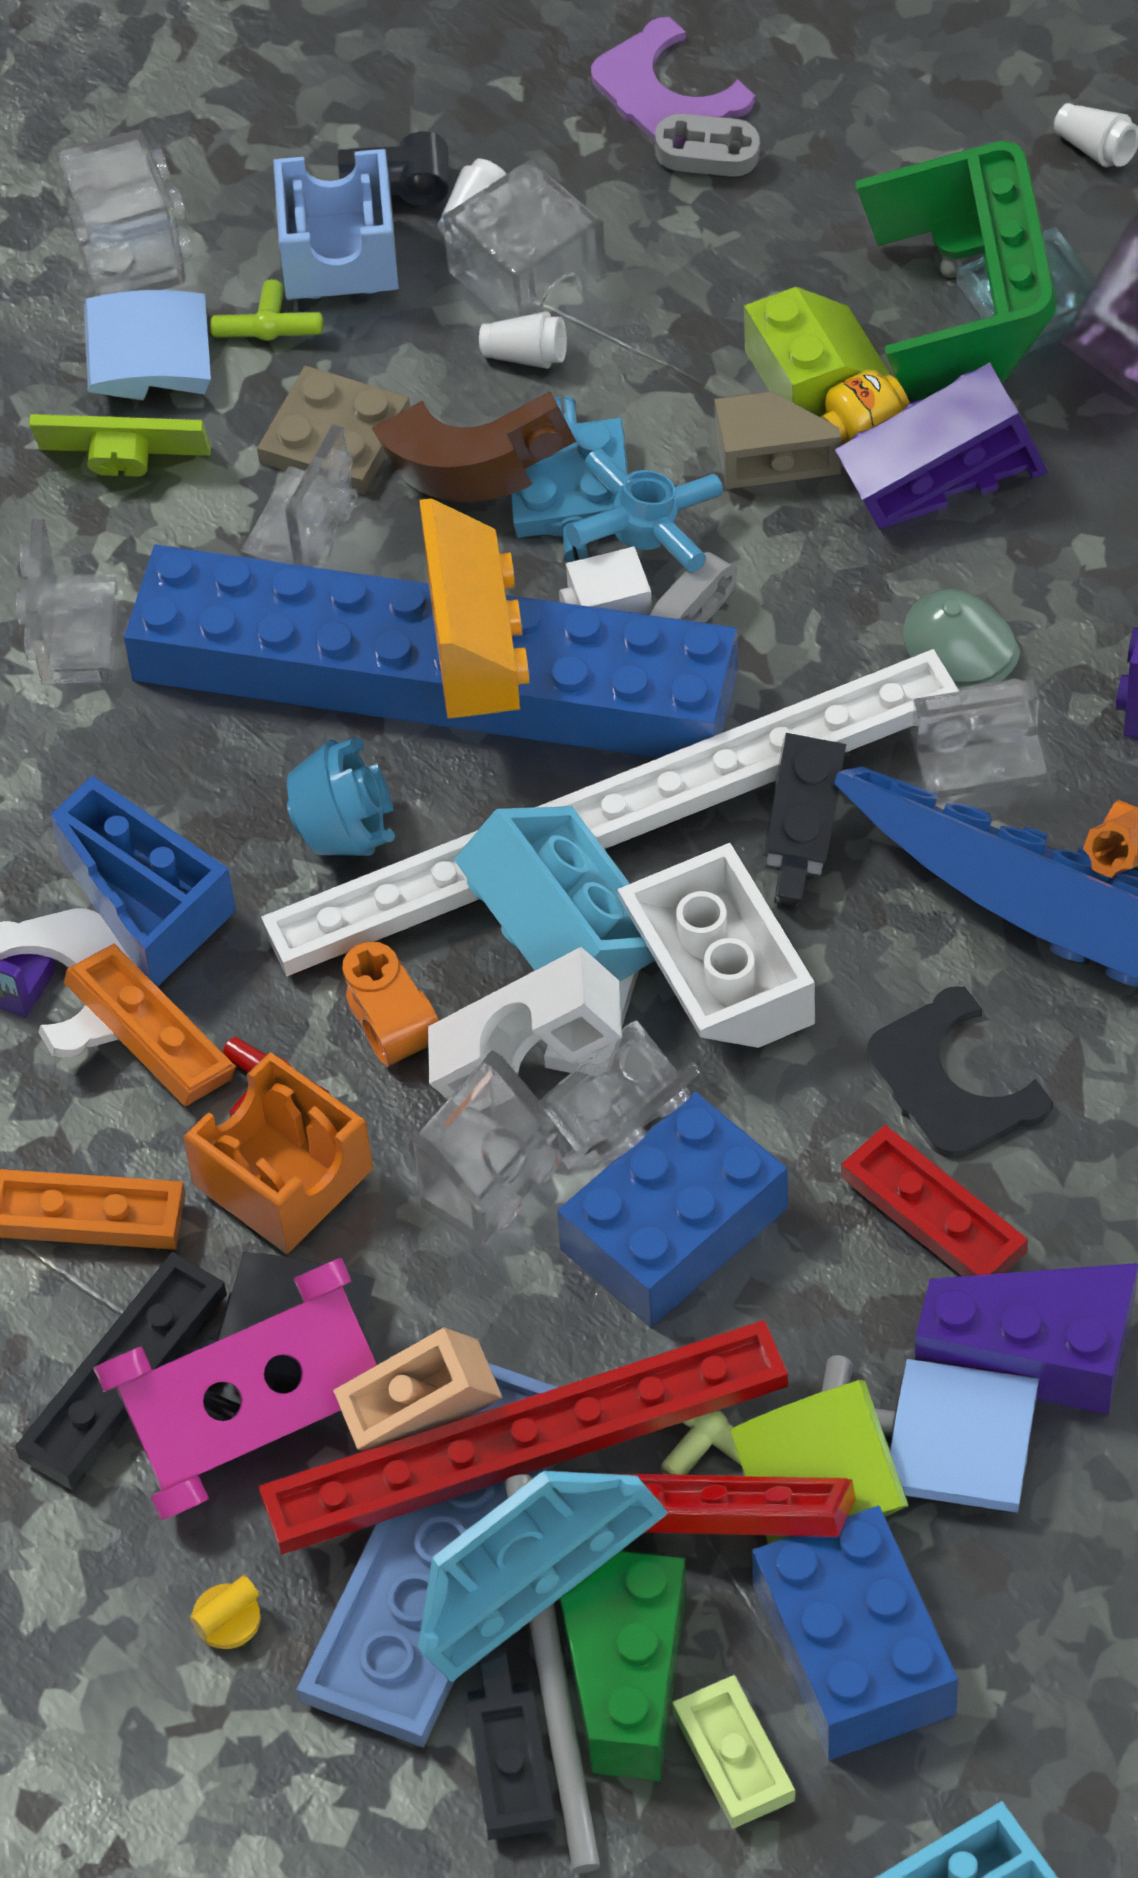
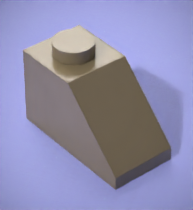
M772 391L738 394L732 397L714 399L715 437L726 489L841 474V460L835 449L841 446V435L839 428Z

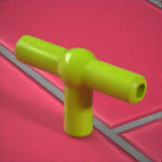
M270 279L262 285L258 312L256 314L213 315L210 319V333L214 338L257 337L264 341L274 340L278 336L320 335L324 331V318L320 312L280 313L284 285L278 280Z

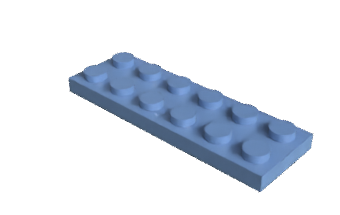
M488 1363L503 1398L473 1415L558 1387ZM555 1465L525 1475H529L534 1479L543 1471H553ZM505 1481L376 1524L296 1689L299 1702L424 1748L455 1680L451 1682L423 1655L418 1647L432 1557L508 1499Z

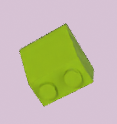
M794 287L744 305L745 352L769 392L772 391L818 417L826 414L825 396L837 384L864 370L878 371L883 376L891 375L847 305L799 287Z

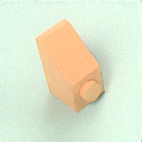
M445 1327L333 1390L356 1447L362 1451L467 1418L503 1398L478 1339Z

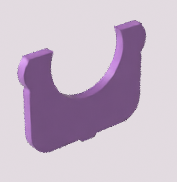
M661 17L650 21L644 27L643 32L636 34L600 55L591 66L593 85L616 106L619 115L626 121H632L653 142H655L657 125L665 117L672 114L683 113L722 118H739L748 114L755 103V95L739 80L726 90L705 97H690L674 93L658 81L653 68L659 55L671 45L686 40V32L670 17ZM675 136L673 148L684 146L686 137Z

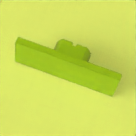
M30 414L29 426L39 450L89 452L87 465L91 471L99 475L118 476V471H124V476L141 477L147 472L149 454L210 456L211 444L202 420Z

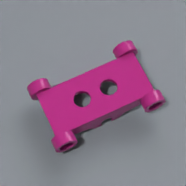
M342 1257L294 1278L304 1303L152 1370L142 1346L93 1367L104 1392L114 1387L116 1388L153 1469L160 1491L151 1495L150 1498L160 1521L209 1500L199 1474L341 1411L333 1390L377 1366L342 1287L352 1282ZM274 1356H290L300 1366L302 1373L301 1381L297 1388L290 1393H276L265 1382V1366ZM217 1382L231 1384L240 1394V1409L236 1416L227 1421L215 1420L204 1410V1393L208 1387Z

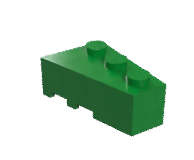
M619 1551L558 1599L592 1774L661 1781L687 1597L685 1558Z

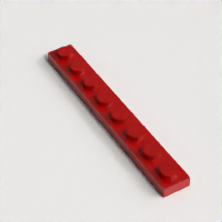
M765 1320L260 1485L258 1486L260 1497L280 1554L283 1555L506 1481V1479L512 1476L525 1475L787 1388L788 1372Z

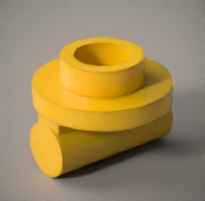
M242 1575L232 1584H219L206 1590L196 1601L193 1614L189 1616L197 1635L203 1642L218 1649H233L247 1643L256 1634L261 1621V1612L257 1601L259 1593L245 1575Z

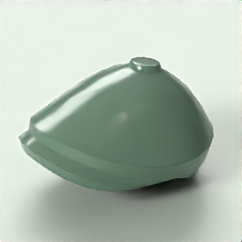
M951 588L935 590L916 601L906 616L903 636L905 650L909 658L934 649L958 689L978 692L992 688L1003 681L1013 671L1018 662L1020 650L1010 626L994 608L971 593Z

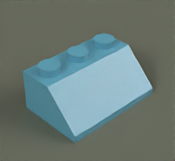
M572 806L496 809L454 858V861L466 876L468 887L472 893L485 902L501 924V931L504 937L520 950L534 971L579 947L586 950L614 975L619 982L655 961L618 897L617 889L630 883Z

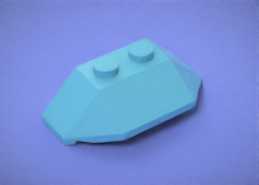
M559 1471L541 1472L432 1557L418 1643L419 1649L451 1682L666 1516L668 1511L638 1476Z

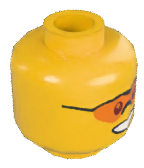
M864 370L837 384L827 392L825 396L826 414L820 418L839 428L841 445H844L851 441L858 433L870 430L901 413L910 404L902 386L892 375L883 376L878 371Z

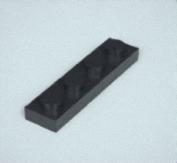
M172 1252L15 1445L18 1458L72 1490L129 1418L116 1388L114 1387L104 1392L93 1367L140 1346L143 1347L152 1370L174 1361L227 1296L225 1282Z

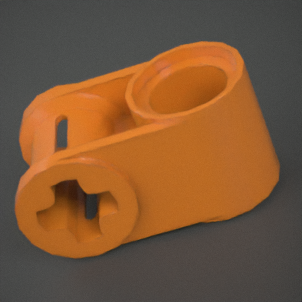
M364 942L349 950L343 959L342 968L348 985L346 1000L349 1009L363 1028L370 1046L380 1062L385 1067H389L429 1047L428 1026L438 1022L439 1019L427 997L413 983L397 958L396 953L389 946L380 942Z

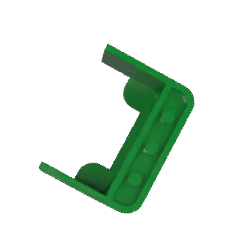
M997 141L855 181L858 195L878 246L932 232L937 250L945 257L963 259L982 253L984 256L995 316L884 346L894 377L905 391L909 404L926 399L954 383L961 375L973 372L988 363L993 367L1001 383L1005 382L1057 310V298L1031 171L1023 149L1013 142Z

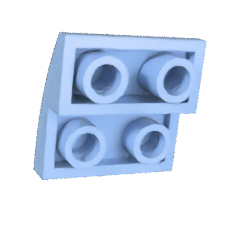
M138 290L104 294L86 299L84 304L88 392L144 400L149 386L205 394L211 381L205 294L172 290Z
M907 1359L890 1449L904 1494L906 1496L1018 1513L1039 1378Z

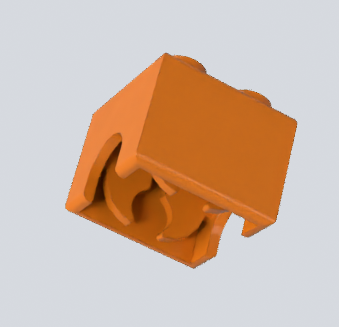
M269 1052L247 1074L248 1090L242 1104L234 1115L223 1124L216 1126L214 1115L208 1112L183 1136L193 1185L288 1255L373 1170L366 1120L275 1054Z

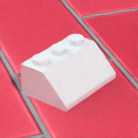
M731 843L617 889L621 903L700 1038L759 1048L815 1024V982Z

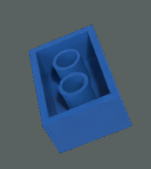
M695 1091L557 1210L560 1250L646 1325L653 1328L788 1208V1168Z
M879 1505L848 1516L838 1537L790 1536L752 1550L754 1590L828 1761L956 1715L957 1675Z

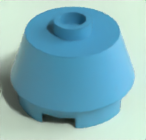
M357 737L340 743L333 739L328 740L288 774L287 792L289 800L287 801L289 818L296 832L302 835L308 847L317 855L370 856L374 853L376 847L392 842L395 838V833L391 828L385 829L383 815L394 811L385 778L378 763L366 767L358 753L364 750V742Z

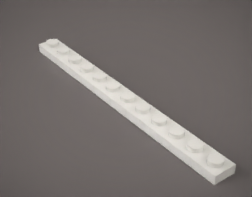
M932 649L537 807L572 806L602 847L606 849L776 781L782 742L786 732L846 744V753L960 707V691L938 655ZM477 831L261 916L264 932L286 977L347 953L358 944L374 942L479 900L468 887L466 876L454 861V858Z

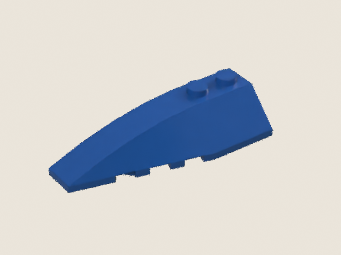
M857 767L837 773L834 784L880 830L935 875L982 907L1027 932L1051 942L1049 949L1056 955L1078 962H1083L1086 958L1107 966L1105 974L1110 978L1124 984L1138 986L1137 868L1128 869L1110 878L1092 870L1089 855L1083 850V846L1079 847L1078 852L1047 847V833L1027 826L1024 829L1011 826H1001L1000 829L990 826L992 823L991 813L969 805L946 803L944 809L935 806L938 799L937 794L864 767Z

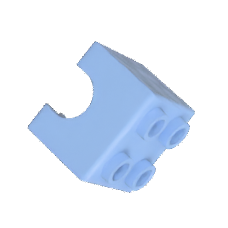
M385 149L355 152L356 165L354 170L345 178L336 181H323L312 177L305 168L304 157L273 160L279 250L287 300L317 299L324 296L357 293L372 294L379 291L399 289Z

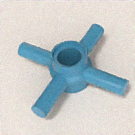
M595 449L586 457L585 466L615 496L613 509L567 525L566 535L572 546L577 547L615 533L616 537L623 544L629 547L635 546V549L651 550L663 545L690 573L698 571L704 565L706 555L675 524L677 511L722 495L723 486L717 475L711 474L675 487L668 477L655 471L640 470L627 475L602 449Z

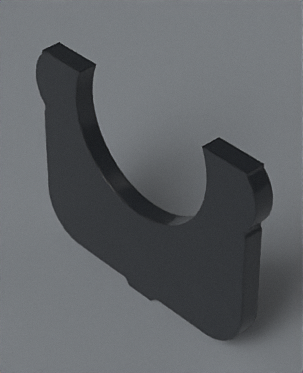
M965 986L949 987L942 990L936 995L933 1003L927 1004L876 1031L870 1038L867 1046L868 1063L892 1095V1104L901 1116L909 1118L934 1152L948 1158L967 1156L1011 1133L1020 1126L1028 1127L1040 1124L1049 1116L1050 1111L1053 1109V1101L1036 1079L1016 1093L1002 1097H984L961 1089L946 1075L939 1058V1051L943 1040L958 1024L968 1019L982 1016V1008Z

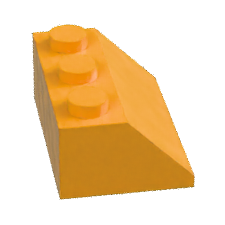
M432 498L419 500L427 575L447 719L520 710L518 685L530 684L525 647L513 648L512 637L522 636L518 599L506 601L505 589L515 588L511 552L499 553L496 529Z

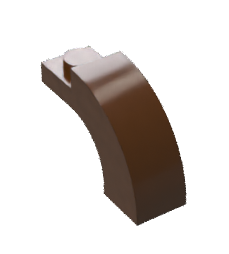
M551 391L490 423L480 426L454 427L444 424L434 418L424 402L421 401L372 427L391 464L404 481L424 494L456 502L491 500L523 490L533 485L525 470L526 468L576 442Z

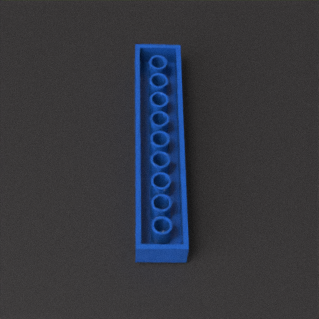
M155 544L124 635L132 681L653 758H661L723 733L738 673L736 627L506 595V601L518 599L522 636L512 637L513 648L525 647L530 684L518 685L520 710L447 719L428 583Z

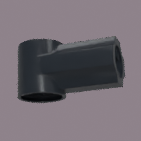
M419 131L405 136L399 143V146L338 150L339 180L345 178L354 170L356 165L355 152L385 149L390 195L400 194L401 198L407 203L424 207L436 205L448 195V146L446 141L438 134Z

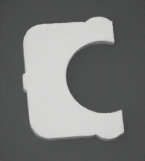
M70 909L22 921L21 923L11 921L0 922V960L19 954H37L51 957L71 967L113 943L130 959L101 915L89 909ZM86 1005L76 1016L67 1021L40 1025L38 1032L51 1055L61 1058L75 1057L81 1054L86 1047L119 1040Z

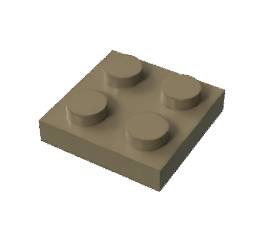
M304 366L257 447L259 463L364 495L386 457V453L372 427L410 408L409 396Z

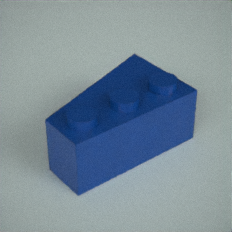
M93 775L50 814L61 860L97 912L104 919L132 962L157 987L236 911L229 868Z

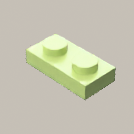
M735 1675L672 1702L673 1715L732 1829L795 1802V1789Z

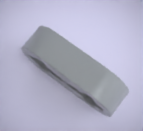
M683 113L672 114L665 117L657 125L654 145L655 156L659 163L675 171L730 177L743 176L751 172L757 165L760 152V137L755 127L743 120ZM675 136L686 137L684 149L673 148ZM730 141L741 142L739 154L733 155L728 153Z
M710 552L704 553L706 555L704 565L696 572L690 573L686 570L660 598L650 615L706 623L724 604L733 590L737 578L736 567Z

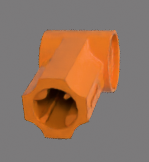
M1117 800L1109 810L1104 822L1089 830L1083 850L1089 855L1092 870L1111 878L1128 869L1138 867V807L1122 800Z

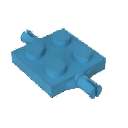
M564 396L565 414L561 397L555 398V401L576 442L525 469L533 485L512 493V508L517 538L544 534L563 537V557L565 562L569 563L576 561L575 547L567 539V525L613 509L615 496L585 466L586 457L593 450L602 449L627 475L628 464L622 417L577 423L576 401L570 396ZM587 543L576 547L579 560L589 558Z

